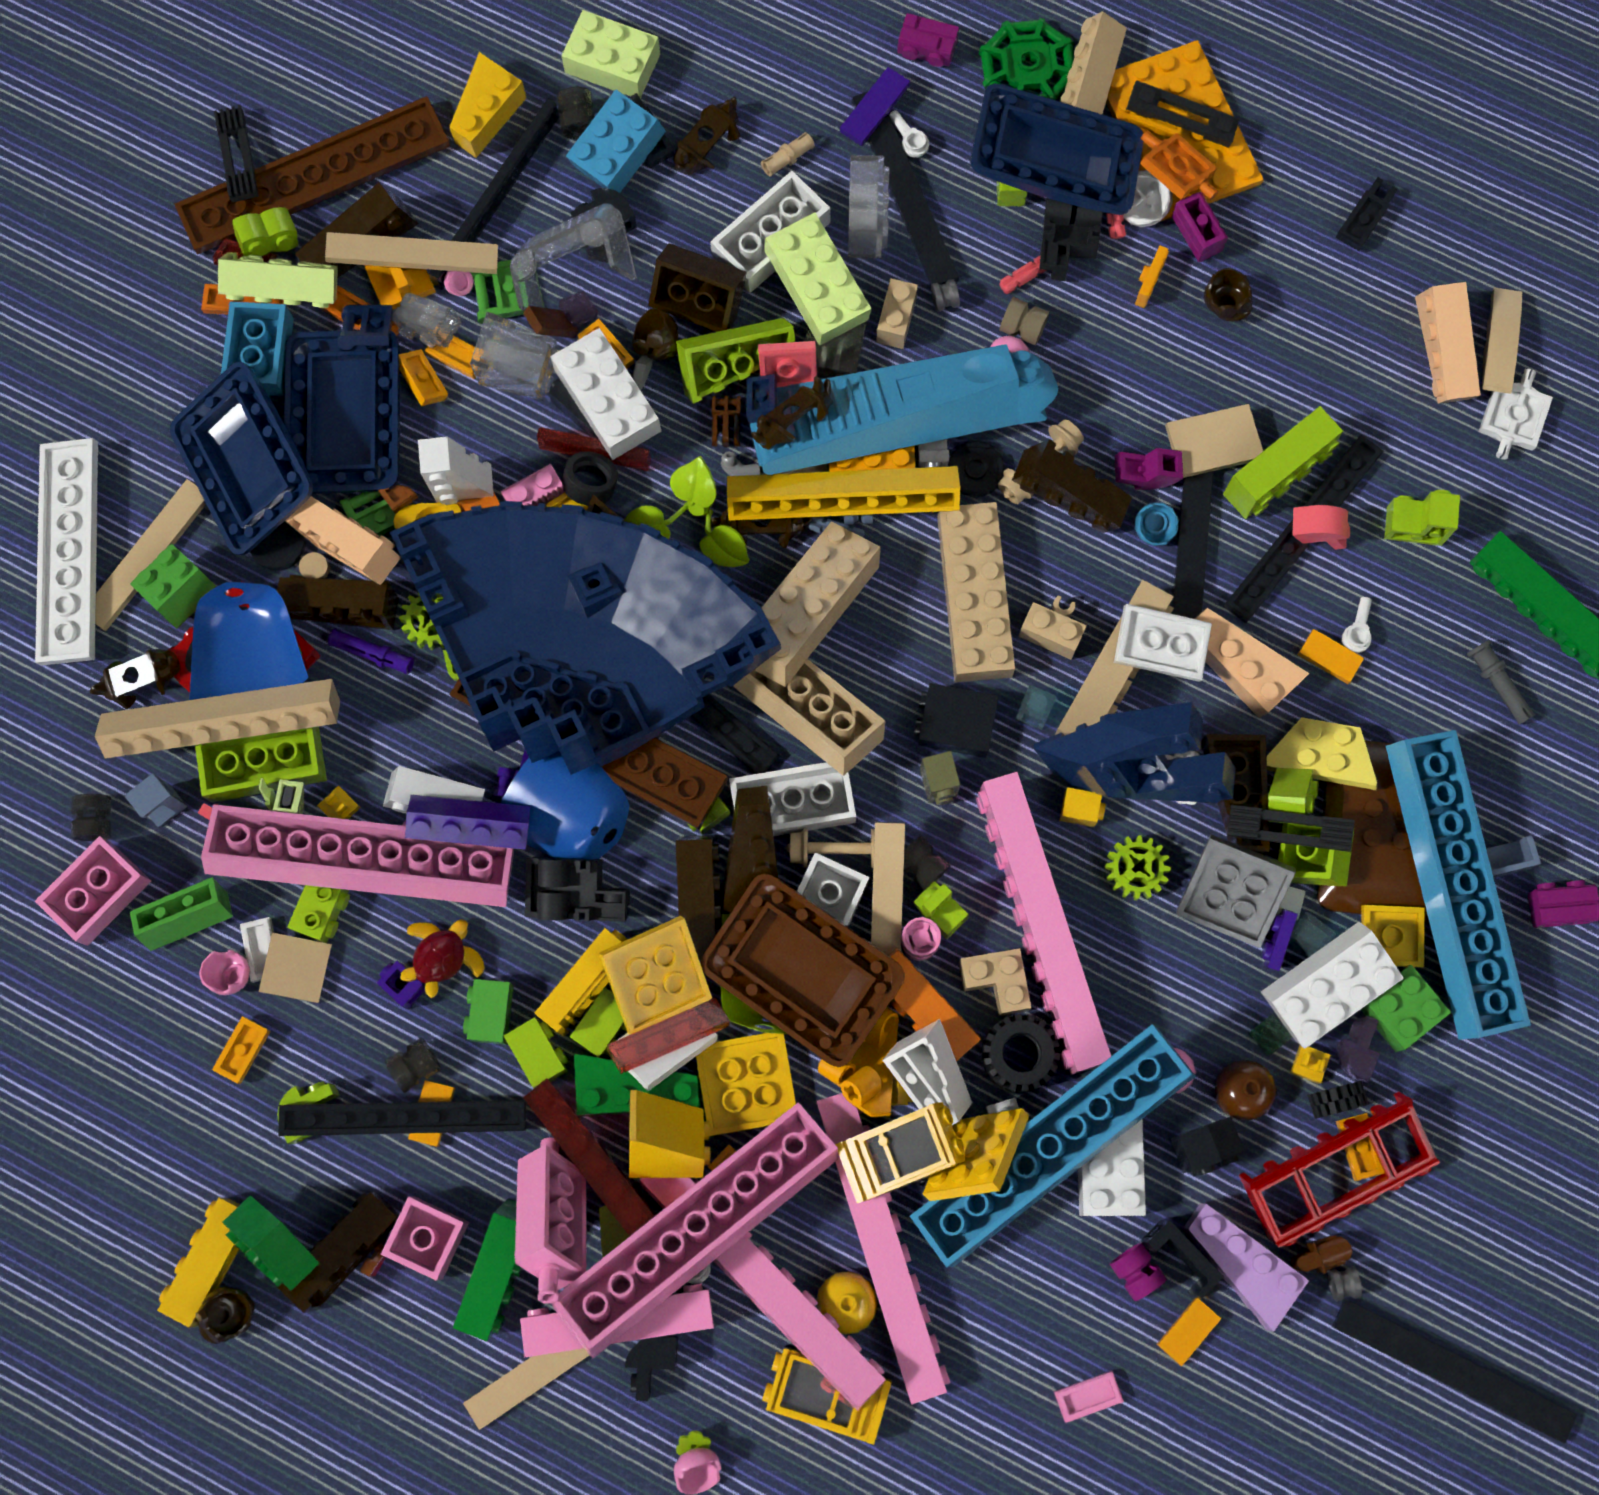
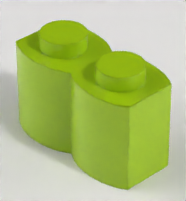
M272 208L261 214H245L232 220L234 234L243 256H264L271 251H288L299 245L297 230L287 208Z

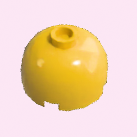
M850 1271L838 1272L827 1278L819 1288L816 1299L819 1312L823 1316L829 1313L840 1325L837 1330L844 1335L855 1334L868 1327L875 1317L878 1306L876 1292L870 1281L862 1275Z

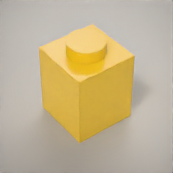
M1067 787L1064 792L1059 821L1095 827L1098 820H1103L1106 803L1101 802L1102 795Z

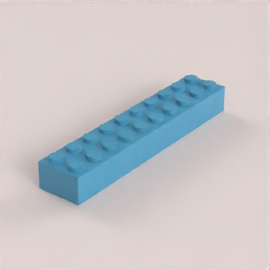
M1456 730L1406 739L1387 745L1386 750L1458 1039L1482 1038L1531 1026Z
M1152 1024L1026 1124L1000 1191L928 1201L910 1215V1218L946 1268L955 1267L1196 1077L1160 1030Z

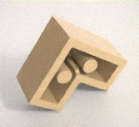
M1020 948L960 959L959 968L964 992L993 987L999 1016L1027 1012L1031 1009Z

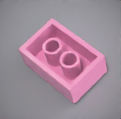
M99 836L35 902L76 942L88 946L151 880L112 842Z

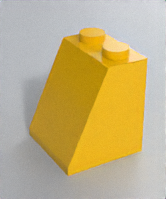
M630 1090L629 1178H703L704 1165H710V1147H704V1140H709L710 1124L709 1121H704L703 1109L642 1091Z

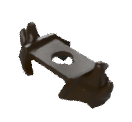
M735 96L716 106L711 104L705 107L701 112V119L682 141H676L677 147L673 160L677 171L688 176L706 167L714 169L715 166L705 157L724 133L728 130L727 140L734 141L741 137L737 128L739 117L736 113L737 98ZM708 127L714 132L713 138L703 142L698 140V131L701 128Z
M815 376L812 388L801 386L797 393L765 416L761 415L758 417L757 433L752 432L753 439L762 448L768 450L779 443L794 442L797 438L787 431L788 426L814 407L817 408V421L824 420L829 414L828 408L833 404L830 380L826 379L823 384L822 380ZM788 407H799L796 412L784 415V411Z
M727 509L723 511L721 517H714L711 521L715 527L720 525L732 527L741 536L746 534H783L778 538V542L781 547L787 548L790 539L804 533L805 527L811 523L812 517L770 519V523L766 527H758L755 523H751V520L729 521ZM742 536L745 541V544L747 545L748 540L744 536Z
M149 647L143 656L125 663L121 661L112 662L103 670L100 682L94 684L89 692L94 695H103L108 700H113L127 710L135 703L136 696H124V694L156 682L161 695H165L166 686L180 671L179 660L174 652L162 649L153 650ZM131 667H135L139 673V678L134 684L126 681L124 676L127 675V671Z

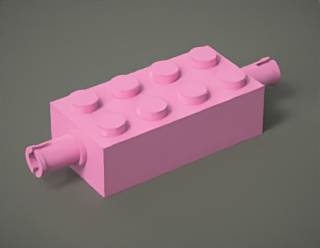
M552 1137L543 1139L540 1142V1148L520 1158L517 1171L515 1263L539 1278L538 1300L545 1304L556 1302L559 1298L558 1290L571 1284L586 1272V1173L559 1154L560 1141H556V1138Z

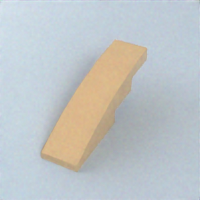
M1494 287L1491 294L1490 317L1487 322V341L1483 350V390L1508 394L1512 392L1520 335L1521 291Z

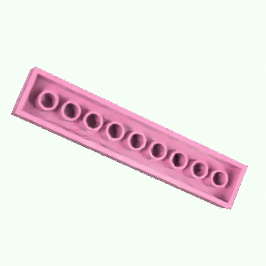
M1018 772L984 781L978 792L979 797H976L977 806L980 814H986L988 825H985L988 839L990 842L995 841L996 844L995 861L998 869H1004L1006 881H1003L1007 897H1013L1015 909H1012L1016 925H1022L1024 930L1022 944L1027 955L1031 954L1034 961L1031 971L1035 983H1041L1043 994L1040 995L1042 1006L1045 1012L1050 1011L1053 1023L1049 1024L1050 1029L1055 1033L1053 1035L1055 1040L1060 1041L1063 1050L1060 1053L1062 1067L1064 1070L1069 1069L1070 1075L1097 1068L1108 1060L1111 1054Z
M213 804L201 859L204 873L209 875L506 907L514 849L405 838L406 826Z
M798 1102L558 1293V1300L552 1303L555 1311L593 1359L837 1161L838 1147Z

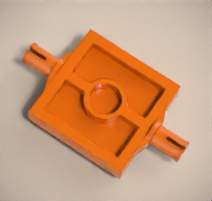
M1149 130L1142 135L1141 140L1152 151L1144 156L1140 164L1179 199L1182 200L1188 194L1200 190L1209 200H1212L1219 191L1207 182L1214 175L1217 167L1178 133L1163 140H1159Z

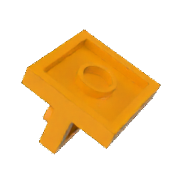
M364 265L380 304L392 305L393 310L436 293L426 269Z

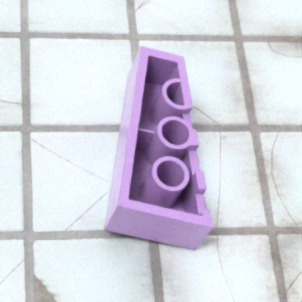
M1199 1204L1182 1229L1221 1273L1223 1279L1239 1295L1240 1299L1258 1318L1262 1326L1266 1330L1274 1332L1309 1280L1209 1205Z

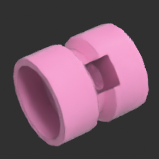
M919 917L909 921L904 927L901 936V948L905 955L917 961L927 960L932 957L941 941L940 929L935 922L928 918Z

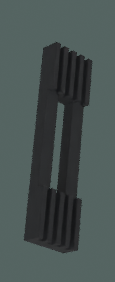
M1136 80L1126 110L1150 119L1152 117L1202 135L1204 139L1228 148L1233 142L1240 120ZM1162 101L1207 118L1209 123L1205 125L1157 107L1158 102Z
M237 105V109H235V106H232V110H229V108H226V111L219 109L220 113L217 110L214 111L228 195L232 203L259 197L244 112L241 105ZM238 135L244 170L243 173L237 171L235 175L229 137Z
M1231 805L1227 835L1237 838L1351 852L1355 820ZM1261 820L1316 826L1322 827L1319 838L1260 830Z

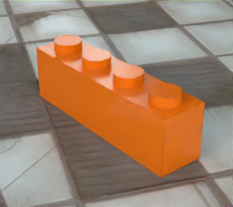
M898 948L894 949L888 956L903 967L905 980L893 999L895 1001L892 1003V1006L902 1017L908 1014L915 1021L912 1027L916 1032L940 1019L957 1062L981 1040L979 1035Z

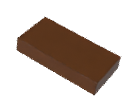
M528 306L523 312L536 334L574 338L579 332L565 310Z

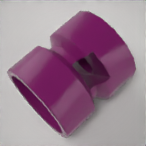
M1142 1242L1132 1246L1109 1263L1117 1277L1126 1280L1124 1287L1134 1301L1147 1296L1167 1280L1159 1266L1150 1263L1152 1256Z

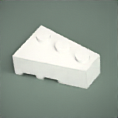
M449 437L418 440L420 473L437 503L452 505L457 503L458 500L494 496L492 469L489 462H479L478 455L474 453L469 456L466 454L465 447Z
M398 766L391 774L383 807L392 808L394 811L407 814L410 795L482 802L485 789Z
M940 1019L898 1041L882 1060L918 1109L933 1103L943 1102L944 1106L949 1108L953 1116L952 1125L960 1121L971 1106L972 1100Z

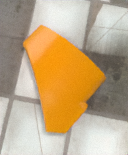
M888 1007L847 1065L835 1067L821 1059L818 1066L819 1074L840 1087L845 1099L870 1117L890 1116L894 1075L882 1060L897 1043L899 1018L898 1014Z

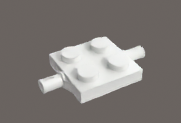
M1524 370L1521 382L1513 383L1511 394L1496 391L1491 393L1478 432L1500 441L1496 453L1497 458L1508 459L1512 445H1517L1531 451L1537 447L1553 397L1540 393L1532 387L1536 375L1534 370Z

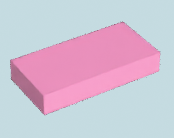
M1112 1370L1054 1391L1065 1423L1124 1402Z

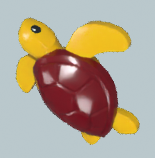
M463 919L457 920L448 931H440L432 923L411 924L407 928V934L423 938V940L415 949L413 967L404 969L400 979L407 982L418 979L420 982L426 983V994L430 998H434L439 990L438 982L455 976L463 963L470 968L476 977H480L485 968L480 954L470 947L463 946L462 940L465 939L468 933V922Z

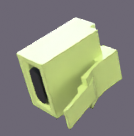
M260 779L259 790L266 801V807L270 811L303 814V782L280 779L277 794H275L274 789L268 788L264 779Z

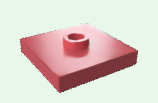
M815 341L758 344L760 376L775 374L777 388L814 381V377L817 376Z

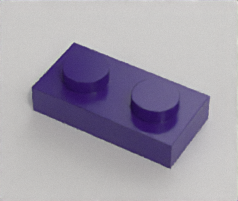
M1282 908L1280 914H1276L1271 924V930L1274 931L1271 943L1266 942L1261 957L1265 959L1264 965L1267 968L1280 971L1298 915L1297 913Z

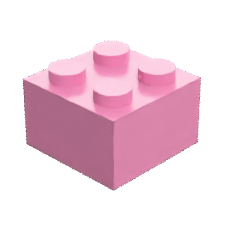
M408 1197L381 1255L436 1281L443 1280L470 1222L417 1197Z

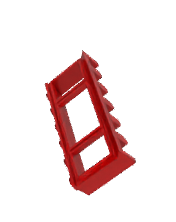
M1398 1091L1393 1094L1397 1101L1396 1104L1388 1108L1381 1104L1372 1106L1370 1111L1373 1116L1362 1122L1354 1118L1347 1119L1343 1122L1346 1130L1335 1136L1328 1132L1317 1135L1316 1138L1319 1144L1308 1150L1301 1146L1292 1148L1290 1150L1292 1158L1281 1164L1274 1160L1265 1162L1263 1164L1265 1172L1253 1179L1244 1172L1239 1174L1268 1239L1278 1248L1293 1245L1298 1241L1299 1237L1308 1232L1313 1233L1321 1230L1327 1222L1335 1218L1348 1216L1352 1209L1362 1204H1370L1376 1201L1379 1195L1384 1192L1399 1189L1404 1186L1405 1181L1415 1176H1423L1429 1173L1432 1167L1440 1164L1413 1107V1099ZM1404 1117L1420 1154L1394 1168L1378 1130ZM1368 1136L1384 1170V1174L1319 1207L1302 1170ZM1293 1176L1309 1213L1278 1229L1262 1195V1191Z

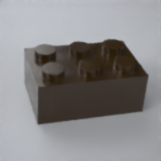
M668 243L656 259L648 306L716 332L729 330L738 316L747 272Z

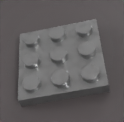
M1210 834L1179 903L1176 915L1261 948L1296 873V868Z

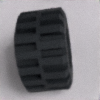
M1022 1014L1002 1019L989 1031L983 1042L981 1058L984 1062V1070L991 1077L990 1080L994 1084L1000 1085V1088L1004 1090H1010L1013 1093L1033 1091L1047 1083L1057 1070V1062L1060 1060L1058 1040H1055L1053 1030H1049L1045 1026L1046 1023L1042 1020L1034 1019V1016H1022ZM1015 1036L1028 1038L1037 1048V1062L1032 1069L1025 1072L1012 1070L1003 1059L1002 1052L1005 1043Z

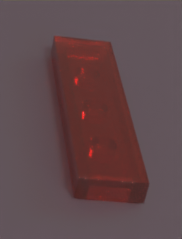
M543 427L538 429L537 441L539 449L567 455H574L582 451H593L603 454L615 465L649 472L651 465L649 449L634 447L612 460L599 439Z
M716 998L612 1042L607 1045V1051L622 1074L729 1027L730 1020Z

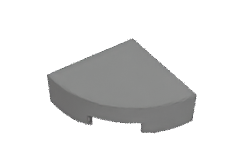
M642 355L635 363L632 377L640 391L646 383L653 360L646 355Z

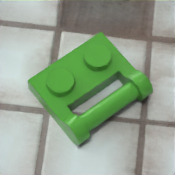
M518 259L497 262V274L470 272L475 284L479 308L477 319L479 323L488 324L497 319L524 315L523 312L527 307ZM489 276L493 278L497 307L493 308L489 306L485 279Z
M378 491L363 492L351 499L346 497L340 500L348 518L351 517L362 525L363 528L364 526L370 528L379 537L395 529L393 520L396 514L385 500L358 513L355 512V509L380 497L381 494Z

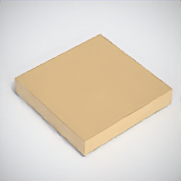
M272 933L258 992L319 1003L332 944Z

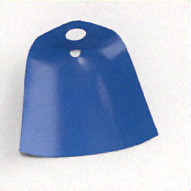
M226 582L218 585L200 598L194 617L189 700L300 684L308 679L309 676L287 607L276 589L264 584ZM231 588H238L243 590L244 593L241 596L231 597L227 596L225 591ZM249 604V608L241 610L239 605Z
M560 751L534 763L528 758L512 780L501 801V804L531 806L527 845L552 858L587 859V861L600 859L620 840L630 807L622 789L613 782L598 763L571 775ZM595 826L599 827V831L593 836L591 834L592 828ZM615 828L616 834L614 838L604 844L603 839L606 833Z

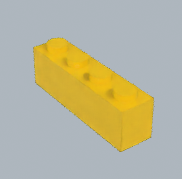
M219 1197L217 1201L211 1202L205 1213L207 1220L202 1229L198 1228L190 1240L192 1247L186 1257L183 1256L175 1267L174 1273L177 1274L171 1285L168 1284L159 1297L161 1304L157 1311L188 1328L198 1326L196 1319L197 1311L207 1295L220 1287L239 1251V1248L225 1235L230 1230L222 1222L240 1204L227 1197Z

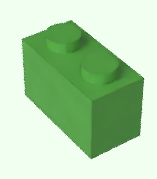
M474 979L473 986H469L467 992V1004H471L470 1015L465 1016L463 1023V1033L467 1034V1040L507 1045L504 1035L509 1032L514 990L512 983Z

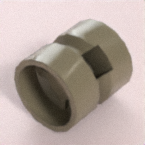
M1013 297L1004 314L999 331L1013 337L1020 334L1021 340L1036 346L1050 312L1037 306L1030 309L1027 302Z

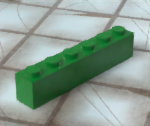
M1499 531L1469 562L1473 566L1474 572L1481 578H1486L1491 582L1499 595L1511 600L1516 605L1520 614L1531 618L1545 636L1553 638L1561 645V650L1567 656L1574 657L1583 665L1582 667L1588 675L1599 680V619L1506 535Z

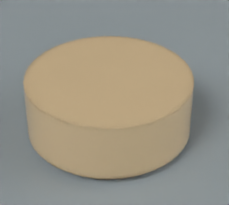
M308 553L300 560L299 571L305 578H326L329 574V563L319 553Z

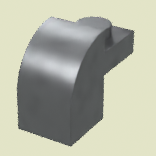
M947 439L918 445V468L948 467L949 450H947Z

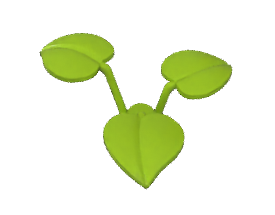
M701 456L679 467L672 474L670 487L676 497L686 502L669 519L664 520L663 513L659 508L645 505L632 510L624 520L636 525L641 523L647 524L660 531L662 536L669 539L671 533L666 525L673 523L689 509L690 513L695 516H706L705 532L707 536L701 539L700 548L703 554L709 557L713 563L723 567H739L746 565L750 561L745 541L738 531L725 525L717 526L713 531L711 530V516L714 513L711 506L716 500L717 490L713 476Z

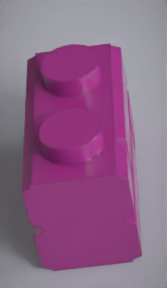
M907 13L899 35L897 53L902 54L904 58L909 60L917 58L926 60L935 67L950 66L958 42L959 26Z
M1197 192L1177 202L1172 218L1197 261L1202 262L1223 251L1228 237L1223 228L1219 227L1220 223L1202 192Z
M1585 880L1566 882L1567 887L1556 888L1555 883L1538 884L1536 890L1528 893L1532 926L1534 928L1598 922L1599 897L1597 886L1586 885Z

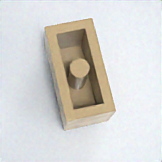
M890 279L877 328L876 343L900 349L904 348L917 299V284Z

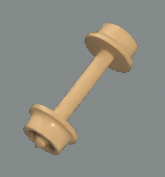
M1064 419L1058 425H1051L1048 428L1051 438L1056 443V451H1067L1073 456L1078 453V447L1084 441V437L1077 426ZM1008 468L1004 471V477L998 483V487L1004 497L1014 504H1019L1025 498H1032L1033 494L1021 490L1020 485L1012 481L1015 471Z
M804 828L802 832L790 834V843L787 844L785 849L790 852V863L801 864L804 868H807L808 854L815 853L871 854V868H873L875 829H871V843L808 842V828Z

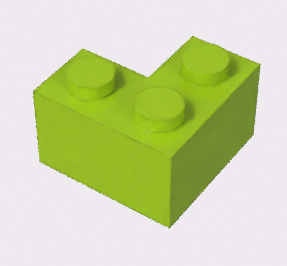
M1435 490L1430 492L1423 501L1414 500L1413 497L1406 495L1394 497L1387 506L1384 539L1442 546L1458 529L1460 495L1451 494L1448 490Z

